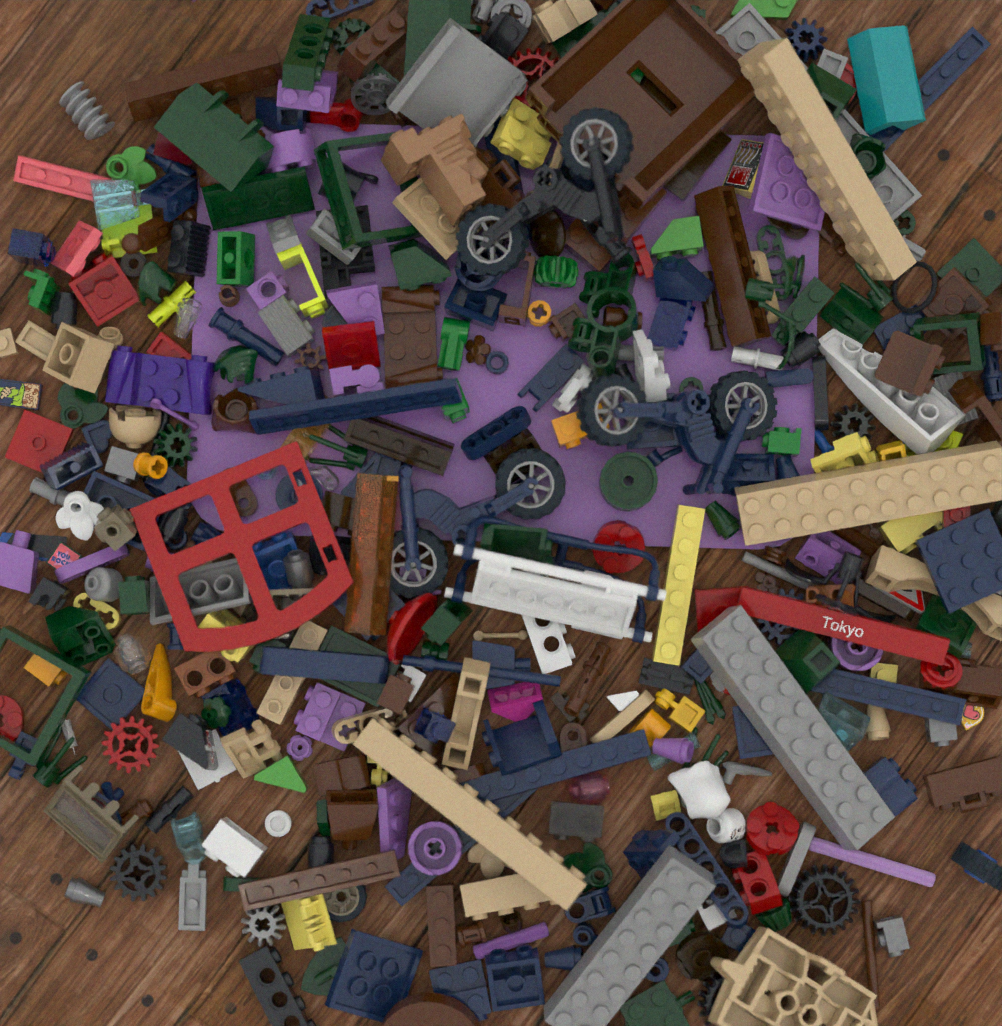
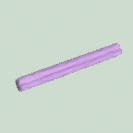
M814 836L808 848L813 852L928 887H932L935 883L936 875L932 872L863 851L844 850L840 844Z

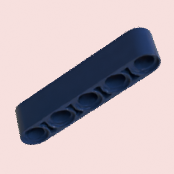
M262 646L259 673L386 684L389 658L382 655Z
M680 812L670 814L665 822L666 830H672L670 828L671 824L676 821L683 822L685 825L682 831L677 832L680 839L675 844V847L679 852L700 866L710 865L714 868L712 875L716 887L708 897L730 928H743L748 921L746 905L689 819ZM689 843H695L699 846V851L695 854H689L685 851V847ZM718 887H724L729 891V894L721 899L714 895V891ZM734 909H739L743 912L744 916L739 921H733L729 918V913Z

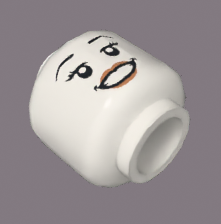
M726 808L720 816L708 819L706 825L709 836L717 843H729L740 840L746 829L743 814L735 808Z

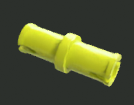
M185 280L169 296L165 295L163 297L164 301L147 316L159 328L174 312L178 313L181 310L180 307L197 292Z

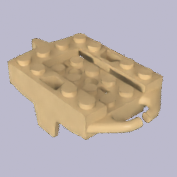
M759 926L734 962L714 957L711 960L712 967L724 977L708 1021L716 1026H819L822 1023L825 1026H878L874 1003L876 994L845 975L846 972L820 956L805 951L769 928ZM809 964L822 971L814 980L807 977ZM767 990H769V991H770L769 996H767L766 994H764V992H765V991L767 992ZM786 995L788 1003L782 1009L780 1002L783 996ZM808 1009L810 1015L807 1021L804 1022L802 1015Z

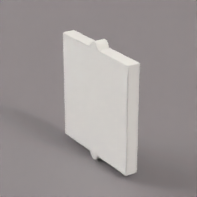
M216 729L212 730L218 760V768L216 770H205L179 752L198 790L214 781L220 782V778L237 770L223 748Z

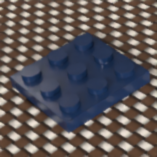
M985 509L915 540L947 613L954 612L1002 590V537L989 509Z
M352 928L324 1005L383 1022L389 1010L399 1001L407 998L423 950Z

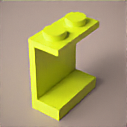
M301 242L300 245L277 253L284 270L304 262L318 297L299 305L305 318L310 316L313 319L325 313L324 309L329 308Z

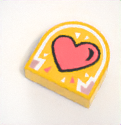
M965 705L961 720L964 730H968L982 721L984 708Z

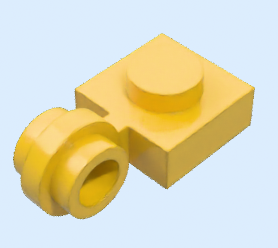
M664 688L661 692L657 691L655 694L656 699L654 703L664 710H667L669 707L672 708L673 711L668 716V719L688 733L692 732L705 713V710L685 696H682L679 702L676 703L674 701L675 695Z

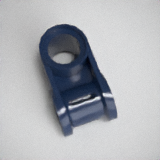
M169 466L162 478L154 479L149 477L144 483L145 487L157 497L191 484ZM188 503L181 506V508L188 510L193 504Z
M609 886L596 888L579 895L572 904H582V914L578 917H572L569 914L568 908L567 911L564 909L565 916L571 922L581 923L616 912V908L612 907L608 894ZM599 897H601V900H602V903H603V908H602V905H601V902H600Z

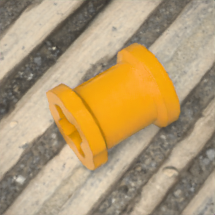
M543 300L532 302L527 314L530 323L535 327H542L549 322L551 308L548 303ZM538 308H542L543 314L546 316L536 319L535 313L532 311L536 312Z
M142 452L134 459L133 467L141 476L149 475L151 478L160 479L166 474L168 464L166 459L160 455L151 456L147 452Z

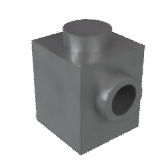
M111 446L105 472L116 475V481L130 484L131 480L138 482L139 477H144L139 475L133 467L134 459L138 453Z

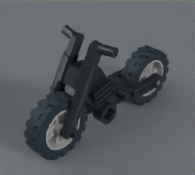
M598 107L583 109L579 111L580 113L574 114L569 119L568 125L565 124L563 127V137L560 136L559 144H562L560 154L565 159V165L575 175L591 180L594 183V192H588L574 180H568L567 174L561 169L548 166L538 168L533 176L534 191L515 207L509 209L502 205H481L475 207V210L469 211L465 215V220H461L458 226L460 230L456 233V240H458L456 247L457 251L461 253L462 257L460 258L463 263H466L472 271L482 275L496 276L509 273L511 269L517 268L520 265V260H523L526 256L525 249L529 246L526 235L529 234L525 227L546 213L554 212L556 208H559L567 215L581 220L597 221L601 219L605 232L599 235V242L602 244L615 242L620 246H624L627 243V238L623 229L622 211L615 182L617 177L614 175L620 174L624 170L625 164L630 162V154L633 152L634 145L632 144L633 134L629 131V125L619 114ZM601 124V128L596 137L591 128V125ZM606 128H609L614 137L602 139ZM586 129L590 138L582 140L580 136ZM615 141V146L612 153L609 150L611 148V142ZM579 143L586 150L583 154L579 152ZM587 156L589 158V163L584 160ZM496 220L497 222L489 228L487 221ZM481 225L484 229L483 236L476 235ZM475 239L482 240L479 243L481 247L478 250L476 248ZM510 240L509 246L506 248L505 245ZM487 248H490V260L481 256ZM496 249H501L505 253L502 257L496 259Z

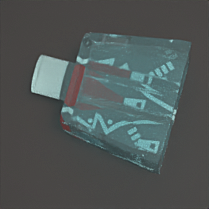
M90 180L99 230L140 217L139 206L148 205L141 202V192L145 189L136 190L135 180Z

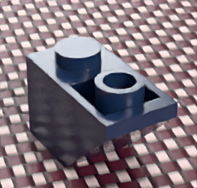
M256 97V119H260L264 126L275 130L288 131L296 129L303 131L307 126L308 110L276 106L277 97Z

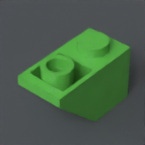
M699 216L673 219L651 248L650 258L657 257V261H659L661 257L664 258L677 254H682L683 257L697 256L698 251H702L704 247Z

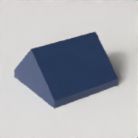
M458 278L445 303L444 311L448 315L470 321L474 325L493 332L499 319L500 304L504 305L508 294L494 288L485 291H475L466 287Z

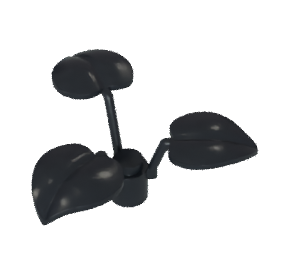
M845 551L840 564L836 563L832 571L825 578H820L798 568L789 558L786 560L785 569L791 576L815 585H827L830 579L839 572L837 577L842 579L843 582L836 600L822 594H816L815 599L833 609H839L841 612L851 616L859 614L860 616L892 623L897 616L870 612L858 606L859 581L862 574L860 569L865 560L861 556ZM853 579H855L854 607L841 602L847 583H852Z

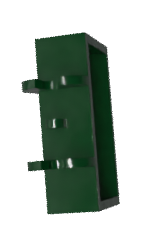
M409 0L404 76L449 18L453 19L471 34L482 33V27L470 24L472 0Z
M195 83L176 97L154 128L230 192H234L268 167L274 146L257 133L264 126L260 119H255L248 125L242 120L240 114H234L222 104L229 97L225 90H221L213 96L198 83Z

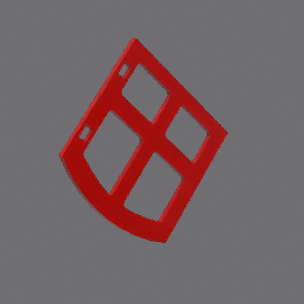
M297 441L130 509L186 652L234 650L277 638L302 626L322 613L354 583ZM285 466L298 497L297 504L251 523L244 524L231 495V486L276 467ZM301 469L307 484L298 487L293 473ZM205 496H211L223 524L224 533L178 553L169 554L156 521L157 517ZM307 523L328 575L313 590L283 610H277L254 553L253 545L298 525ZM332 545L337 560L328 562L323 549ZM232 553L236 557L258 613V619L254 622L236 626L200 629L190 609L179 576L181 573Z

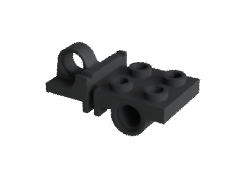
M368 205L355 206L362 233L371 232ZM322 210L316 211V218L319 216ZM319 244L325 299H328L326 290L351 286L350 274L375 272L372 246L362 247L355 258L347 265Z

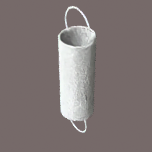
M65 719L62 730L67 742L70 737L75 738L70 719ZM76 738L70 748H73V751L74 746H77Z

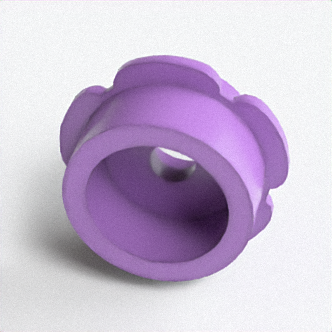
M295 735L290 739V743L287 744V752L289 755H292L294 760L302 761L312 754V742L307 736ZM298 745L302 746V750H298Z

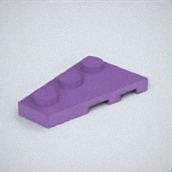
M393 778L377 787L381 852L395 849L397 860H399L405 854L412 790L397 778Z

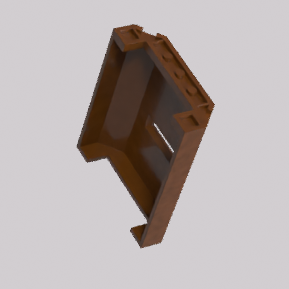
M623 0L529 88L526 100L530 106H535L538 109L540 115L536 118L540 125L558 143H560V136L563 137L564 131L562 130L564 125H568L569 119L574 114L580 113L579 111L583 109L598 107L619 114L628 123L629 131L633 134L632 144L634 149L630 154V162L623 167L624 170L620 174L614 175L617 177L615 182L620 202H623L625 199L631 201V206L639 210L747 107L756 96L751 82L741 72V65L738 59L743 55L738 52L736 53L729 46L724 36L717 34L710 28L709 22L704 17L698 16L692 10L687 0ZM639 68L677 108L669 113L630 74ZM601 124L591 125V128L596 137L601 128ZM606 128L602 139L614 137L611 130ZM586 129L580 136L582 140L590 138ZM615 141L611 142V148L609 151L612 153L614 150ZM579 143V152L583 154L586 150ZM587 156L584 160L589 163V158Z

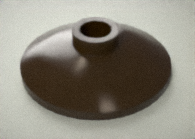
M554 210V212L546 213L530 223L532 236L530 243L534 252L539 257H545L546 255L560 256L565 246V226L560 215Z

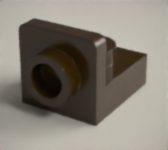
M558 691L553 694L550 699L569 722L575 720L578 723L589 714L586 710L590 707L588 702L584 703L578 717L567 714L563 709L570 698L565 692L561 695Z

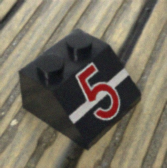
M180 713L162 740L205 770H216L218 768L212 729L206 726L208 721L196 713Z

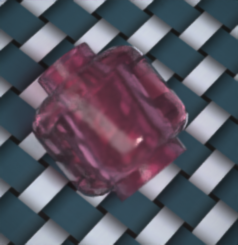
M600 771L573 778V783L569 784L571 798L576 799L581 806L600 804L610 792L608 779Z

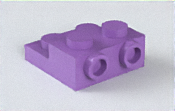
M319 682L316 683L315 687L310 685L304 700L308 701L304 711L299 709L293 723L298 725L296 731L345 752L348 744L340 743L333 737L332 726L338 719L362 713L366 703ZM342 725V730L339 731V734L347 737V732L355 730L356 727L348 728Z

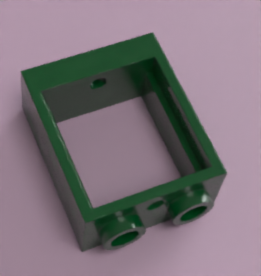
M980 312L917 318L913 327H910V336L924 342V331L967 328L971 360L944 362L941 369H935L933 374L983 370L986 364L984 345L980 343Z

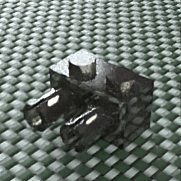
M551 801L548 833L554 834L553 839L569 840V836H580V841L596 842V838H602L604 805Z

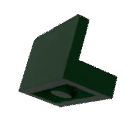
M843 286L819 315L840 333L862 345L884 318L873 308H868Z

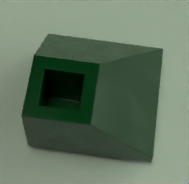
M811 63L807 73L835 122H837L857 89L816 64Z
M415 239L388 245L400 290H416L421 287V284L429 282L432 284L441 283L451 276L447 260L439 252Z
M68 606L45 616L50 638L60 654L81 666L113 653L112 650L117 645L97 611Z
M799 629L775 650V653L805 694L809 693L840 665L837 657L813 632Z

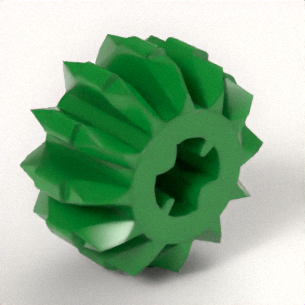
M546 255L545 257H540L535 265V282L549 288L566 289L573 287L578 277V263L564 256Z

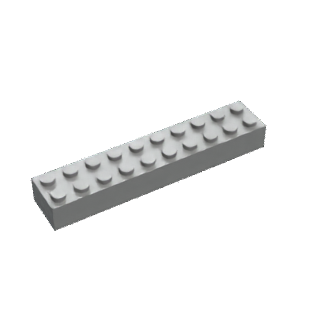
M741 605L728 607L690 639L844 850L860 849L895 817Z

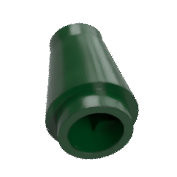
M716 500L705 508V512L719 537L722 536L724 540L729 539L741 529L738 523L739 520Z

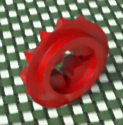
M949 652L946 653L943 666L939 665L945 671L943 677L936 671L938 664L921 661L920 673H922L924 681L932 684V688L936 686L942 687L943 690L947 687L954 688L962 677L963 670L960 661Z

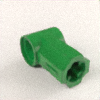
M444 317L440 338L442 344L438 368L460 371L464 344L467 343L470 321Z

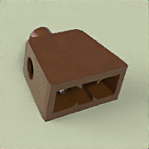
M376 789L326 790L332 839L342 840V848L353 850L357 848V840H367L371 836L378 810Z

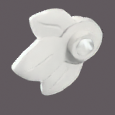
M75 491L66 496L64 506L57 511L56 523L60 529L70 527L72 533L77 538L87 541L91 537L94 525L98 520L96 516L104 508L98 503L90 502L85 493ZM73 503H77L81 507H75Z

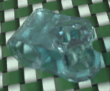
M196 811L192 812L191 816L179 820L171 819V827L176 845L185 862L191 865L202 862L206 857L204 853L206 849L201 846L204 838L198 813Z

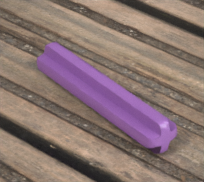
M542 922L485 943L474 945L473 952L475 958L480 960L485 958V955H489L494 949L501 948L506 951L549 936L547 924Z

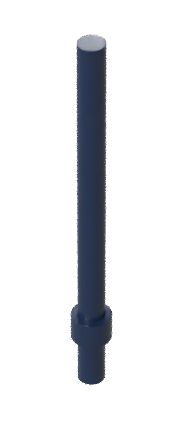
M403 655L402 665L423 668V671L429 672L442 670L461 673L463 667L461 662L435 659L436 656L425 655V657ZM490 667L488 677L558 687H560L561 676Z

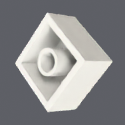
M228 817L220 819L201 845L206 849L204 853L216 862L218 859L227 864L225 869L236 877L240 875L243 877L247 876L268 849L267 846Z

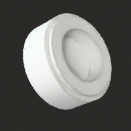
M282 810L271 812L265 820L267 832L274 837L286 835L292 826L291 817Z

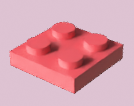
M79 220L51 261V264L74 277L76 273H79L86 264L85 259L90 251H94L100 244V236L103 233Z

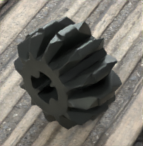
M857 403L852 405L851 411L847 405L842 406L843 414L838 411L834 413L835 418L839 421H832L830 426L838 427L839 430L834 431L832 435L836 437L841 434L843 438L846 435L858 432L860 437L866 436L868 440H871L872 435L867 430L873 431L876 429L875 425L868 424L869 421L874 419V416H864L868 410L866 407H863L858 412ZM850 419L853 420V423L857 421L859 424L856 432H853L854 429L849 430L847 427L850 424Z

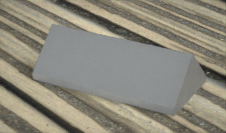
M236 558L199 566L181 573L179 576L193 616L242 606L253 601ZM156 576L150 577V624L156 625L173 621Z

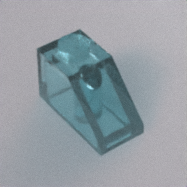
M825 691L817 710L845 749L849 751L864 738L870 717Z

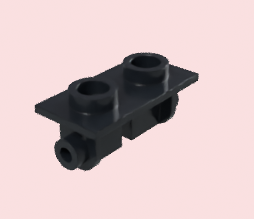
M644 658L638 683L690 695L694 677L681 666L654 662L652 659Z

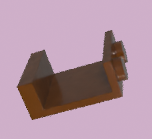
M525 251L526 256L523 260H520V265L517 267L528 270L522 307L500 304V323L526 326L536 265V257H532L531 252Z

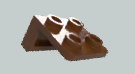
M894 331L877 367L875 378L922 398L924 393L929 395L935 382L934 379H931L935 369H941L946 356L942 354L943 348L938 345H931L903 332Z

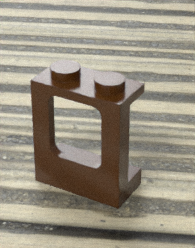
M970 375L956 381L953 387L948 389V392L963 413L966 414L978 406L986 417L985 421L974 428L984 443L997 441L1002 447V420Z

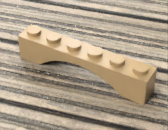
M883 545L871 557L865 583L888 593L897 590L915 589L939 596L925 563L920 560L911 558ZM992 594L961 608L976 622L984 634L1002 641L1001 596Z

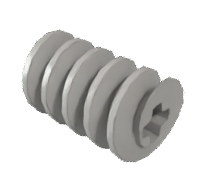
M80 81L72 85L62 95L59 104L66 108V113L72 116V121L78 124V129L81 132H85L84 137L87 140H92L109 132L115 123L114 121L105 123L109 117L108 113L99 115L103 109L102 105L93 107L97 99L95 97L86 98L91 91L89 89L81 91L80 89L85 83Z

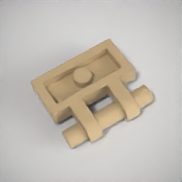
M255 720L252 723L254 732L250 734L247 733L245 728H242L220 738L223 748L243 779L266 769L265 760L272 758L273 761H279L282 758L281 747L276 740L271 738L270 729L261 720ZM262 742L264 746L257 749L255 745Z

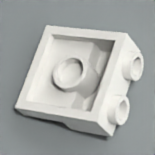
M643 330L632 331L635 377L640 385V390H644L647 396L645 397L646 402L654 403L667 400L666 389H670V380L668 373L664 374L663 361L658 360L657 353L653 351L651 339H646Z

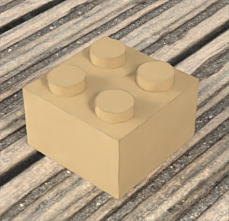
M61 322L43 371L70 386L95 393L101 382L107 362L111 357L114 344L84 329Z

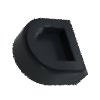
M745 840L725 843L721 847L720 857L726 867H748Z

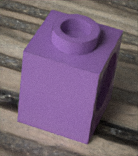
M271 271L247 287L246 290L259 309L262 310L282 295L287 298L288 294L285 289L289 286L281 275L276 277ZM267 285H274L276 287V293L271 297L263 295V289Z

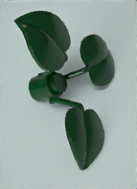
M803 254L800 258L791 256L783 262L786 273V281L783 284H772L767 281L749 278L746 288L745 299L759 301L758 307L767 309L788 323V351L776 369H782L793 352L796 325H794L793 319L771 307L766 301H772L774 289H785L783 300H786L790 290L794 289L792 298H797L805 270V255ZM796 266H797V277H796V279L793 281V277H794V274H795V271H796Z

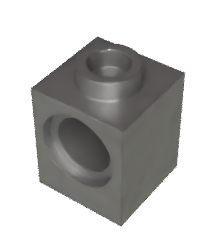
M924 718L927 742H934L935 747L951 745L950 740H958L956 725Z

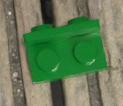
M34 269L32 273L25 270L23 275L36 284L29 290L28 305L38 312L50 316L51 298H54V292H59L61 287L54 283L55 278L49 276L44 271Z

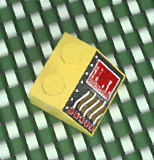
M741 139L722 186H734L736 194L751 199L763 142Z

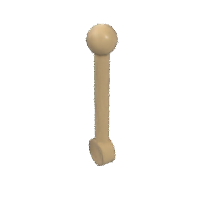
M521 630L519 633H482L481 631H476L473 637L476 641H481L483 638H519L520 640H526L528 633L525 630Z

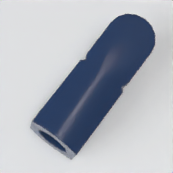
M803 368L765 372V378L769 381L767 384L774 388L809 384L813 381L814 374L810 369Z

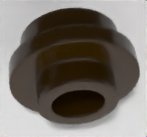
M141 252L136 254L126 253L121 259L122 270L131 277L140 276L141 271L147 264V260ZM131 259L139 261L137 268L133 269L129 266Z

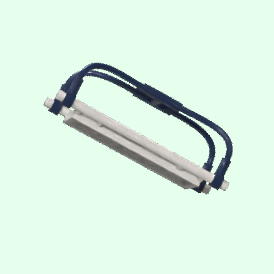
M494 517L476 519L470 526V529L467 530L464 545L456 544L454 555H459L461 559L467 561L457 574L454 588L446 587L444 597L452 599V602L462 604V601L627 637L637 643H643V641L651 642L653 632L645 631L647 615L641 596H644L645 600L654 602L657 599L664 601L666 590L659 589L660 571L657 560L645 551L591 543L586 539L548 531V540L558 544L556 555L553 557V565L474 548L477 537L476 529L481 524L521 526ZM568 547L623 553L645 558L652 565L648 586L626 582L605 571L584 566L580 562L566 560ZM480 560L473 591H464L468 568ZM512 567H513V568H518V569H522V570H527V571H531V572H536V573L545 574V575H549V576H554V577H558V578H563V579H567V580H572V581H576V582H581V583H586V584L595 585V586H599V587H604V588H606V590H604V589H599V588H595V587H590V586H586V585H581V584H577V583H572V582H568V581H563V580H559V579H554V578H550V577H545V576H541V575H536V574H532V573H527V572H523V571H518V570H514V569H511V568H512ZM584 570L610 575L612 578L586 573ZM637 601L639 612L636 614L634 628H630L629 625Z

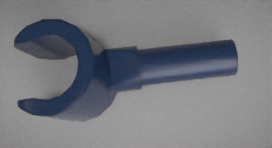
M679 446L660 455L655 449L646 458L651 461L654 467H657L664 460L683 452V450Z

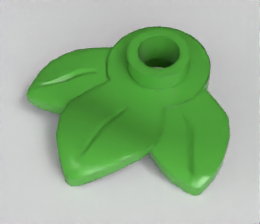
M132 146L127 148L122 154L111 156L106 163V170L111 178L120 180L119 186L124 189V184L135 186L139 198L140 184L153 181L157 178V174L152 165L143 161L146 156V149ZM118 162L123 164L124 169L122 172L116 168ZM128 187L126 189V193L122 191L120 188L118 190H120L122 194L128 195L129 193L134 191L135 188Z

